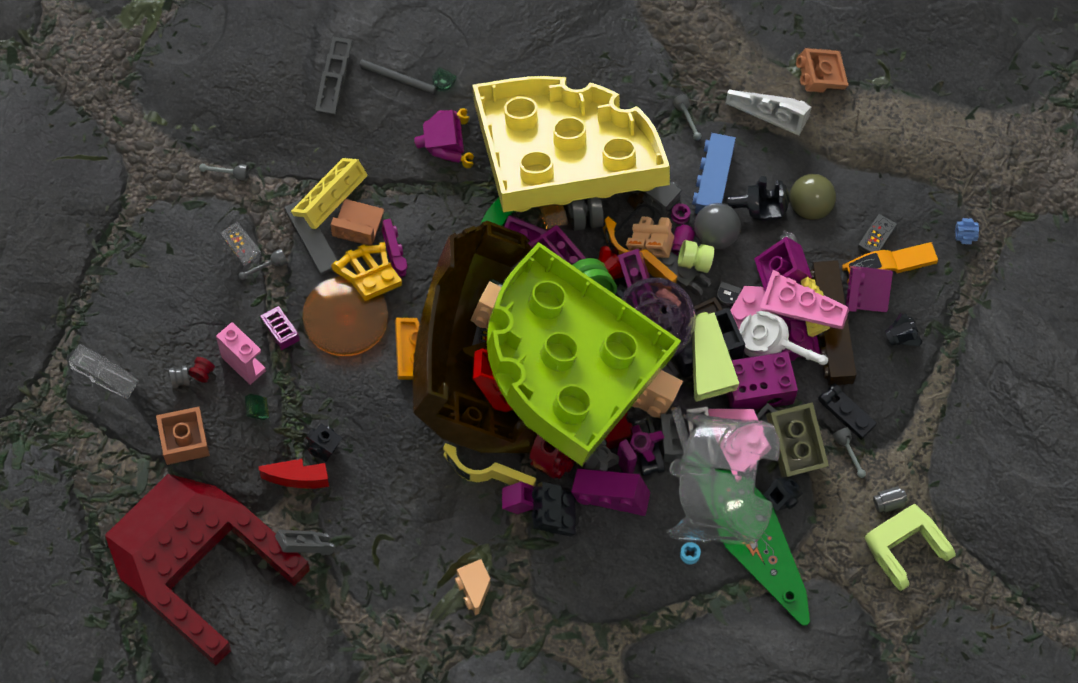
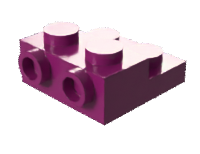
M778 315L784 319L788 326V339L790 342L820 354L817 335L814 337L808 335L806 321ZM786 348L782 350V352L788 351L791 361L798 357H803Z

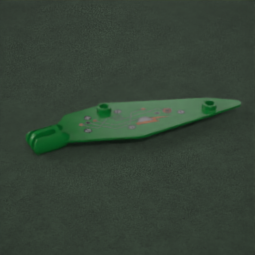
M696 451L694 456H690L687 459L688 462L685 461L682 464V467L700 484L725 548L801 625H808L810 617L807 592L772 504L744 475L741 476V481L736 483L731 471L715 469ZM790 594L793 599L788 600L785 595Z

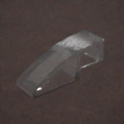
M81 344L78 345L68 361L71 369L88 376L92 382L127 399L139 382L138 379L115 363Z

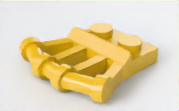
M385 242L370 246L363 244L357 250L346 251L339 261H335L331 265L334 272L353 284L364 301L402 286L401 278L392 268L391 263L388 262ZM380 253L382 265L378 266L370 254ZM362 257L370 267V270L365 271L357 258ZM350 263L358 275L346 269L345 266Z

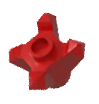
M608 246L601 247L598 260L604 263L613 280L624 277L619 257L613 254Z

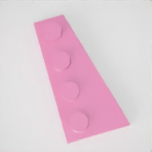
M775 270L772 271L760 306L761 311L842 330L849 313L847 306L825 295L822 296L813 289L804 287L796 283L795 280L780 275Z

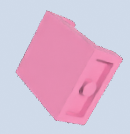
M230 323L216 335L221 357L250 385L266 372L265 367L255 358L261 353V349L234 323Z

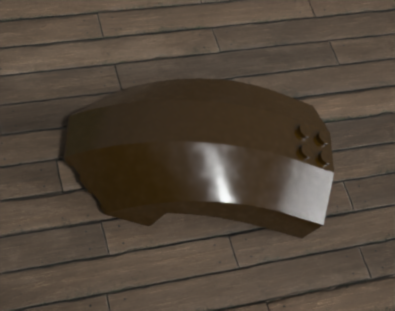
M490 221L482 222L477 227L472 226L464 229L459 234H451L444 246L428 290L418 329L413 364V413L443 440L482 453H531L538 434L529 429L514 410L508 412L495 410L474 381V368L457 361L455 357L463 348L473 344L477 325L470 320L489 281L496 285H503L513 269L532 250V247L528 244L530 240L524 234Z

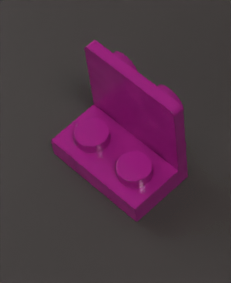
M850 266L845 305L849 308V311L856 312L857 309L887 312L893 275L892 270Z

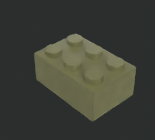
M813 402L766 414L782 478L829 466Z

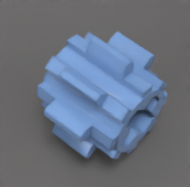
M962 218V222L957 221L955 228L956 241H960L962 244H972V241H977L979 235L978 222L968 218Z

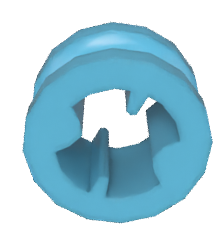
M693 542L685 543L680 552L681 560L686 564H695L701 554L699 546ZM687 549L690 552L693 550L695 551L694 557H692L691 555L686 556Z

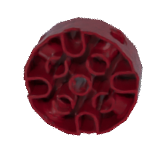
M537 435L530 453V459L532 460L530 465L553 479H560L565 472L569 473L574 466V460Z

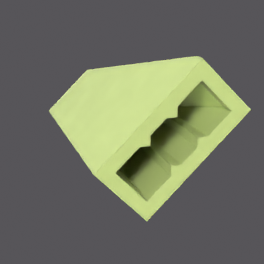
M707 312L700 313L694 318L692 323L695 402L736 391L739 386V381L715 312L710 314Z

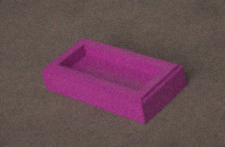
M626 439L619 444L617 453L619 456L618 465L623 473L634 474L637 456Z

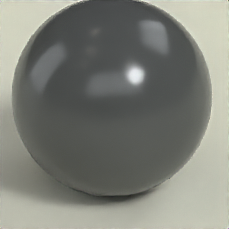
M723 203L709 204L702 208L695 218V235L701 244L713 246L714 250L728 248L735 243L740 235V218L737 212L729 205Z

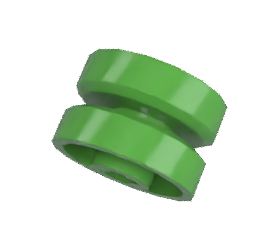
M587 258L572 264V266L611 293L615 294L617 292V285L604 263L600 260Z

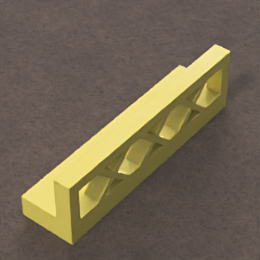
M342 158L291 210L293 216L304 217L311 229H317L368 176L358 159Z

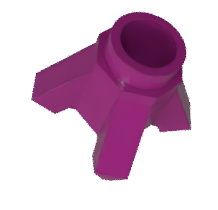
M639 424L631 427L633 435L630 446L633 451L643 454L648 462L654 460L655 456L652 452L654 444L665 438L662 431L648 434L642 432Z

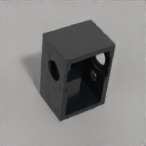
M726 308L715 312L731 361L742 359L745 342L730 309ZM693 320L669 327V333L681 340L673 357L683 378L693 375L692 329L685 332L681 331L685 327L692 325Z

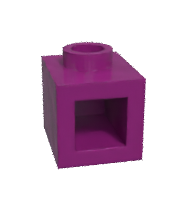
M518 482L502 488V509L515 514L532 510V491L535 486Z

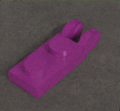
M391 219L383 220L381 231L392 268L402 279L406 276L407 261L406 258L402 257V245L397 243V227L392 225Z

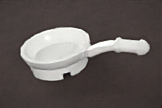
M758 311L753 316L751 314L747 316L741 323L739 331L745 342L744 352L749 357L781 353L786 348L820 365L828 363V358L825 355H820L790 342L788 339V326L784 319L777 314Z

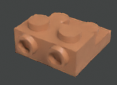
M805 48L797 57L796 66L801 69L802 73L800 82L802 85H805L806 91L824 92L827 88L843 90L847 88L848 81L840 51Z

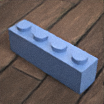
M711 133L710 140L705 141L703 152H707L706 158L702 157L700 169L703 170V174L698 175L696 187H699V193L694 192L692 205H696V214L709 204L722 203L736 137Z

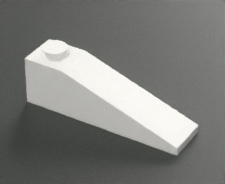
M729 90L726 98V104L798 136L805 126L811 111V106L793 98Z

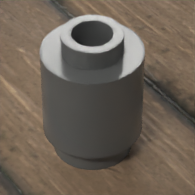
M898 486L880 491L877 495L873 496L878 513H887L905 507V502L908 501L905 490H900Z

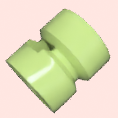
M684 240L678 256V266L688 269L694 266L697 271L708 273L713 262L714 247L701 244L698 247L697 242Z

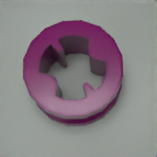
M676 204L672 209V220L677 224H685L690 218V208L685 204ZM678 211H682L684 216L680 217V214L677 215Z

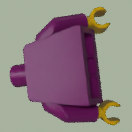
M465 108L460 109L458 113L453 110L438 111L430 120L424 122V135L414 138L416 147L418 149L426 147L434 157L456 163L462 161V165L465 168H471L473 162H469L466 159L473 160L474 155L470 152L465 153L464 156L461 154L464 152L461 124L465 125L468 123V111Z

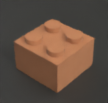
M200 407L156 415L163 456L167 465L210 456Z

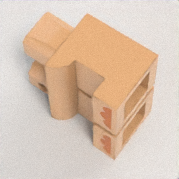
M642 216L639 224H633L632 238L627 240V248L630 251L647 249L655 257L669 258L674 240L670 219L661 217L658 225H653L654 221L652 218Z

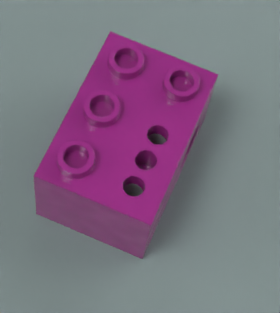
M788 351L732 360L739 386L736 391L726 393L730 409L760 410L767 404L768 400L773 398H782V400L768 403L772 407L794 404L798 388Z

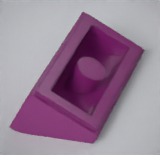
M512 215L508 216L504 226L524 234L530 240L528 244L548 231L545 228Z

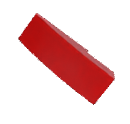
M302 459L258 466L261 479L275 484L294 488L315 489L329 487L325 463L303 466Z

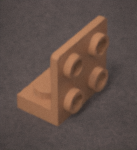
M345 199L338 218L333 217L332 236L368 246L373 245L384 209Z

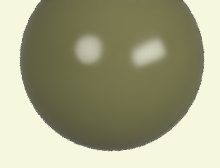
M807 174L800 177L793 184L790 191L791 207L799 216L809 220L824 218L832 211L836 202V191L833 184L826 177L819 174Z

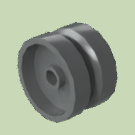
M593 197L575 200L567 204L568 216L573 231L584 230L586 218L592 229L603 227L601 198Z

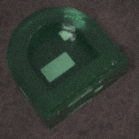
M440 67L432 77L433 86H436L438 91L449 90L456 81L455 75Z

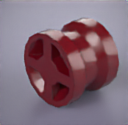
M196 357L194 360L195 365L189 369L188 374L195 380L206 383L209 380L208 375L214 371L215 365L203 357Z

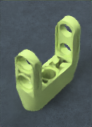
M916 504L909 506L874 528L864 537L875 560L900 591L909 586L907 573L890 552L891 548L919 531L938 557L949 561L956 555L952 545L933 520Z

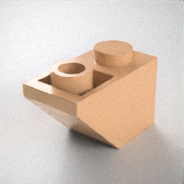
M481 559L457 569V577L455 578L458 589L463 590L466 595L464 602L468 610L472 609L475 615L480 613L490 588V576Z

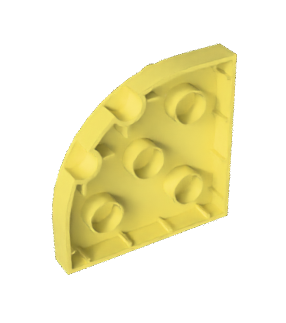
M551 76L521 77L473 85L474 104L503 212H524L533 207L551 204L567 205L575 200L593 197L608 198L618 193L636 190L650 191L655 187L670 185V166L656 128L637 106L627 110L620 109L618 93L593 83H589L583 89H570L567 87L566 78Z

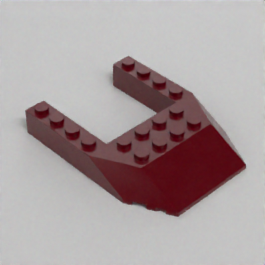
M167 474L105 534L120 580L216 666L231 651L229 642L171 589L230 531L235 533L293 586L310 571L309 564L297 552H283L275 538L276 533L244 505L216 486Z

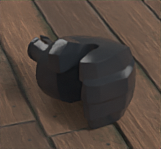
M761 176L756 185L748 186L747 195L728 196V205L733 209L747 208L750 217L754 219L776 220L781 219L787 211L790 196L787 186L780 180L775 181L773 190H767V177Z

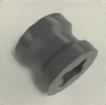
M183 365L178 369L174 367L169 368L173 389L178 388L179 385L190 386L187 365Z

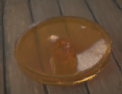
M339 276L322 282L309 294L303 308V322L308 337L318 348L333 355L352 356L367 351L381 339L388 323V309L382 294L364 301L353 284Z

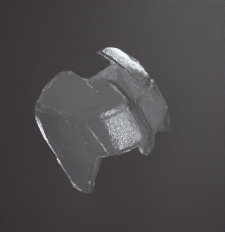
M687 412V415L683 414V418L698 426L691 433L686 443L683 458L672 462L670 473L673 476L680 477V499L686 517L675 527L668 529L667 534L670 538L680 541H719L726 544L757 543L768 526L773 506L772 502L757 497L754 494L757 465L759 459L773 461L779 459L780 442L776 430L772 424L762 420L720 418ZM715 468L738 471V473L735 475L715 472Z

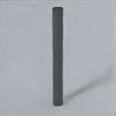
M363 59L359 63L361 68L434 94L436 91V86Z

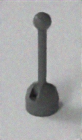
M280 248L272 253L270 261L247 272H240L238 277L240 280H245L248 275L271 264L280 267L288 264Z

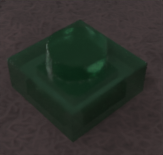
M255 394L245 396L247 417L260 420L269 418L267 397Z

